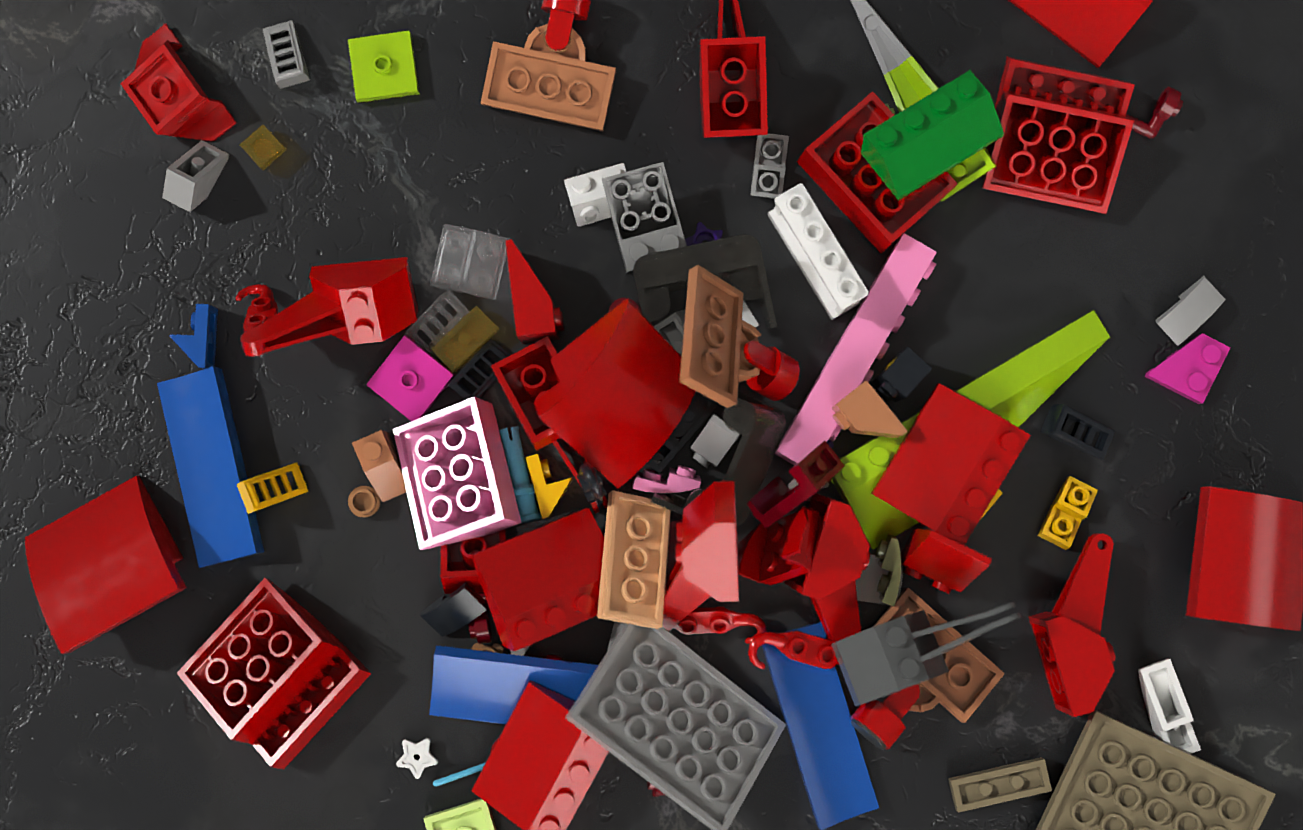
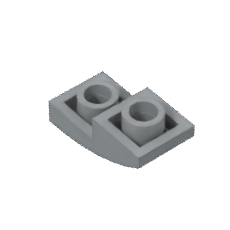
M777 134L757 135L751 196L776 198L782 194L789 136Z
M1205 276L1178 296L1180 300L1155 320L1177 346L1194 333L1226 300Z

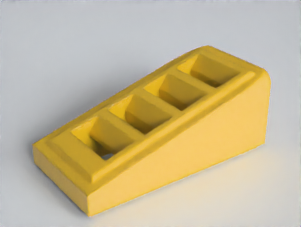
M297 462L249 478L237 484L248 514L309 492ZM292 472L298 489L292 490L286 473ZM280 476L286 491L285 494L281 493L275 477ZM266 480H269L275 494L273 498H271L265 484ZM258 483L265 501L260 502L254 487L255 484Z

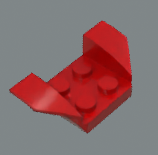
M165 23L142 42L135 70L121 83V86L155 134L214 142L237 122L221 100L211 99L206 96L176 54V51L182 47V44Z
M803 506L800 511L777 520L768 528H765L760 523L738 543V574L758 583L774 585L811 572L820 512L811 507Z

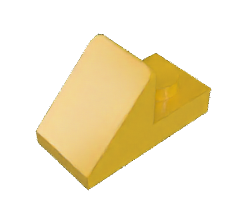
M539 454L526 457L541 517L542 519L550 518L573 479L569 478L548 484L547 478L552 477L548 460H541Z

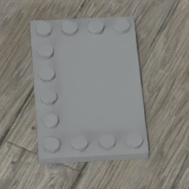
M627 623L565 717L711 830H728L786 726L783 721L665 628L653 629Z

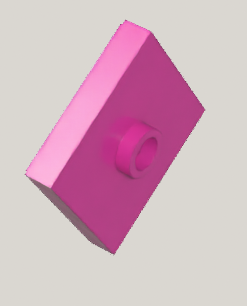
M404 335L366 385L412 422L425 415L454 378L455 374L408 335Z

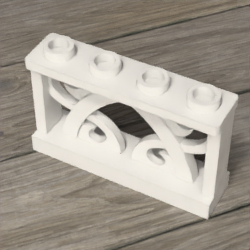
M800 183L777 196L774 200L776 204L774 209L769 211L767 215L831 320H834L859 305L860 301L868 295V290L804 185Z

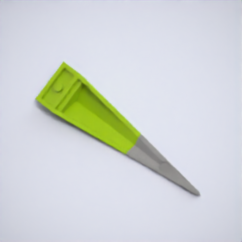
M851 0L899 113L938 90V86L867 0ZM986 148L947 171L958 185L940 200L941 202L997 167Z

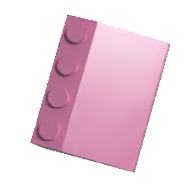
M474 396L393 429L420 550L493 534L522 523L492 403Z

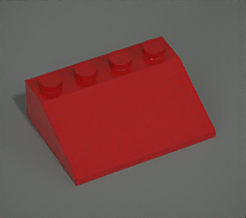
M1008 0L1097 68L1101 66L1153 2V0Z
M872 91L803 151L797 163L882 254L903 233L909 230L954 189L958 183L946 171L899 201L861 154L864 134L895 116Z
M937 383L871 494L929 529L959 544L965 545L1031 435L966 397Z
M589 508L582 509L471 555L503 647L517 651L597 616L604 535Z
M531 680L528 681L472 787V792L522 830H566L609 751L565 718L575 701Z

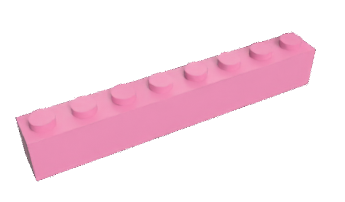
M905 233L898 239L868 290V295L861 302L774 454L795 466L822 442H827L828 440L834 442L842 428L833 418L835 412L832 407L867 380L869 382L874 373L870 369L875 358L878 360L882 359L890 345L885 342L890 332L892 331L896 334L905 320L901 313L906 305L912 306L921 292L917 288L922 278L927 280L933 272L936 263L932 260L937 253L936 251Z

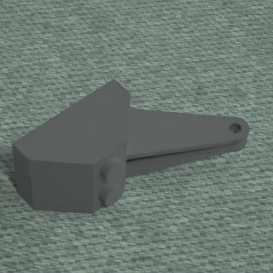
M1011 602L990 611L932 627L925 610L877 625L831 644L855 706L949 672L942 654L1021 617L1017 613L992 622L942 647H939L933 632L1001 613L1016 607L1015 603Z

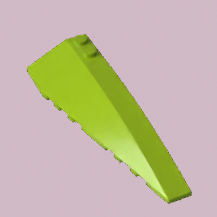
M1093 310L957 389L955 392L1019 427L1110 336ZM920 412L901 422L907 431L910 430ZM908 432L898 438L877 436L839 458L845 467L831 479L844 503L850 505L872 550L878 547L881 539L886 541L888 534L897 536L919 523L871 494Z

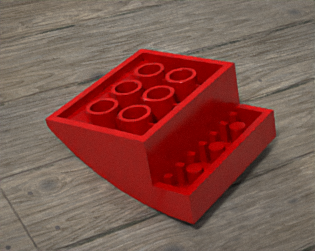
M1007 57L995 105L1004 135L987 146V151L997 167L983 175L982 188L1107 214L1134 124V120L1127 117L1126 113L1135 84Z
M626 299L550 359L559 382L534 401V405L539 418L618 489L632 478L666 442L685 414L696 390L680 382L682 355Z
M139 475L25 537L26 558L34 591L43 616L61 654L73 652L187 588L174 563L183 559V556Z
M1211 486L1201 487L1186 616L1300 631L1303 612V502Z
M264 578L177 672V675L231 740L252 744L270 767L284 770L371 673L343 643L306 609L272 581Z

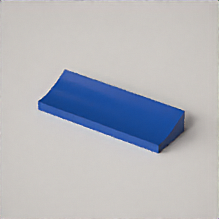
M211 366L188 375L157 383L199 568L263 553L264 548L256 513H247L237 487L239 482L247 480V474L222 369Z
M820 621L790 630L802 631L826 638ZM763 644L762 649L819 830H824L852 817L878 809L879 805L855 728L851 724V715L836 667L822 669L789 659L775 646Z
M436 645L429 715L506 724L529 680L576 702L599 665Z

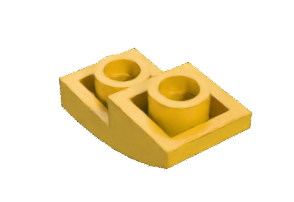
M1068 476L1054 499L1037 536L1064 550L1071 548L1080 523L1083 519L1087 518L1098 490L1072 476Z

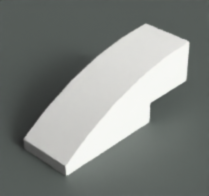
M1167 658L1138 669L1142 694L1155 738L1190 754L1201 750L1191 725L1194 719L1171 659Z

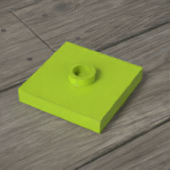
M410 31L348 39L355 97L358 103L419 94Z

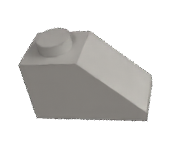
M201 140L166 169L162 198L191 212L209 196L229 159V154Z
M713 415L690 448L694 452L692 458L706 468L710 464L716 467L738 438L740 432L716 415Z

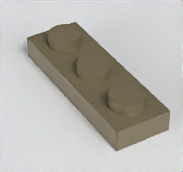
M1042 757L948 778L955 810L958 813L1052 791L1046 762Z

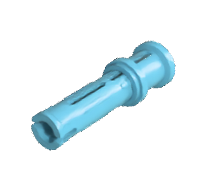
M519 426L510 427L512 440L509 438L507 428L501 429L499 432L522 522L520 524L540 520L542 517L537 509L533 484H530Z

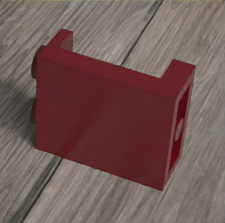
M824 441L789 470V473L797 481V486L789 489L781 478L777 476L747 501V506L751 509L754 517L765 528H768L818 492L845 465L827 442Z

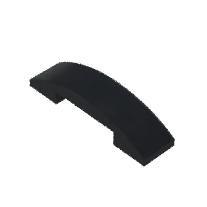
M696 391L679 424L647 464L660 474L717 408L719 403Z

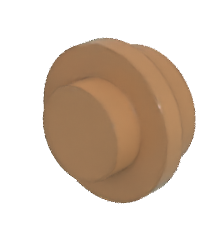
M370 486L355 488L348 498V506L351 512L358 517L374 515L381 503L377 492Z

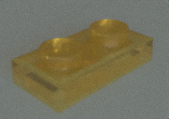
M475 306L431 350L455 373L500 329L478 306Z

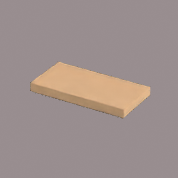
M615 490L608 493L597 618L653 629L662 627L671 503Z

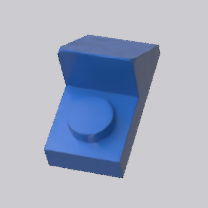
M196 304V312H193L191 315V329L194 331V335H170L172 340L202 369L215 366L218 308L209 304Z

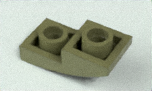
M888 534L886 541L881 539L875 555L879 559L878 564L880 568L888 570L887 575H881L877 592L880 593L879 598L882 603L894 607L901 580V554L898 539L894 535Z

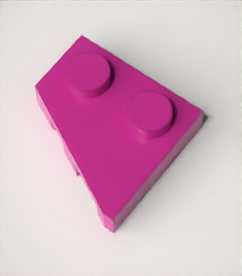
M1203 333L1199 334L1187 342L1181 349L1168 356L1158 366L1146 372L1144 377L1197 404H1203L1230 347Z

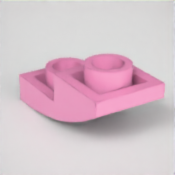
M678 465L677 469L670 467L666 479L661 478V473L644 469L643 473L638 471L635 474L632 489L652 493H679L699 488L701 478L699 475H696V470Z

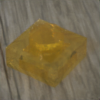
M263 124L240 144L262 170H265L286 151L284 146Z

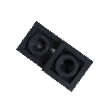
M465 582L448 597L442 595L422 611L420 616L443 637L462 628L485 612L488 603Z

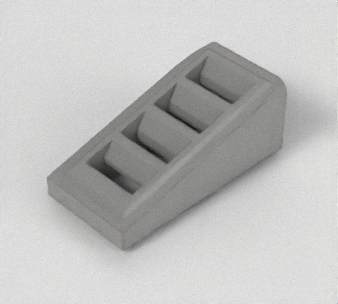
M293 20L263 28L273 76L279 88L282 89L310 81ZM285 31L289 32V36L273 40L272 35ZM291 42V47L276 51V46ZM294 53L293 58L279 61L278 57ZM293 64L297 65V68L282 72L281 68Z

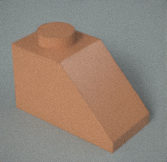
M867 380L832 407L835 412L833 418L843 430L848 428L851 433L898 438L908 432Z
M380 430L352 442L363 471L382 502L407 492L400 460L388 432Z

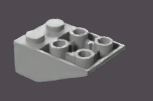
M663 162L602 178L627 274L685 258L689 255Z

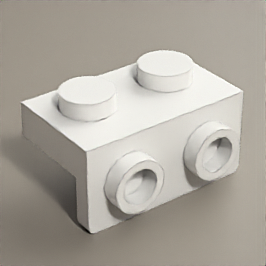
M624 163L564 180L577 226L611 218L602 178L627 172Z

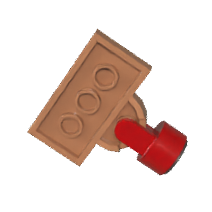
M543 0L541 9L550 14L549 22L538 28L536 27L530 33L524 48L493 41L480 104L604 131L616 68L586 62V49L581 36L572 28L574 20H587L591 0Z
M696 265L689 269L680 382L727 408L737 404L738 382L747 381L748 386L752 390L772 401H779L788 396L794 390L799 380L800 367L797 360L776 347H766L759 343L758 337L762 334L754 326L742 320L744 293L700 265Z
M908 587L897 597L895 606H890L873 627L925 610L931 627L946 623L947 621ZM953 627L933 632L939 647L963 637ZM968 641L942 654L949 672L888 694L882 703L875 699L861 704L850 717L852 720L851 724L881 750H889L906 729L901 719L908 711L924 712L933 709L940 703L961 723H966L1005 673Z

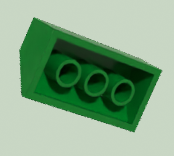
M969 70L866 132L863 136L861 154L899 201L1003 137L1004 131L990 93Z

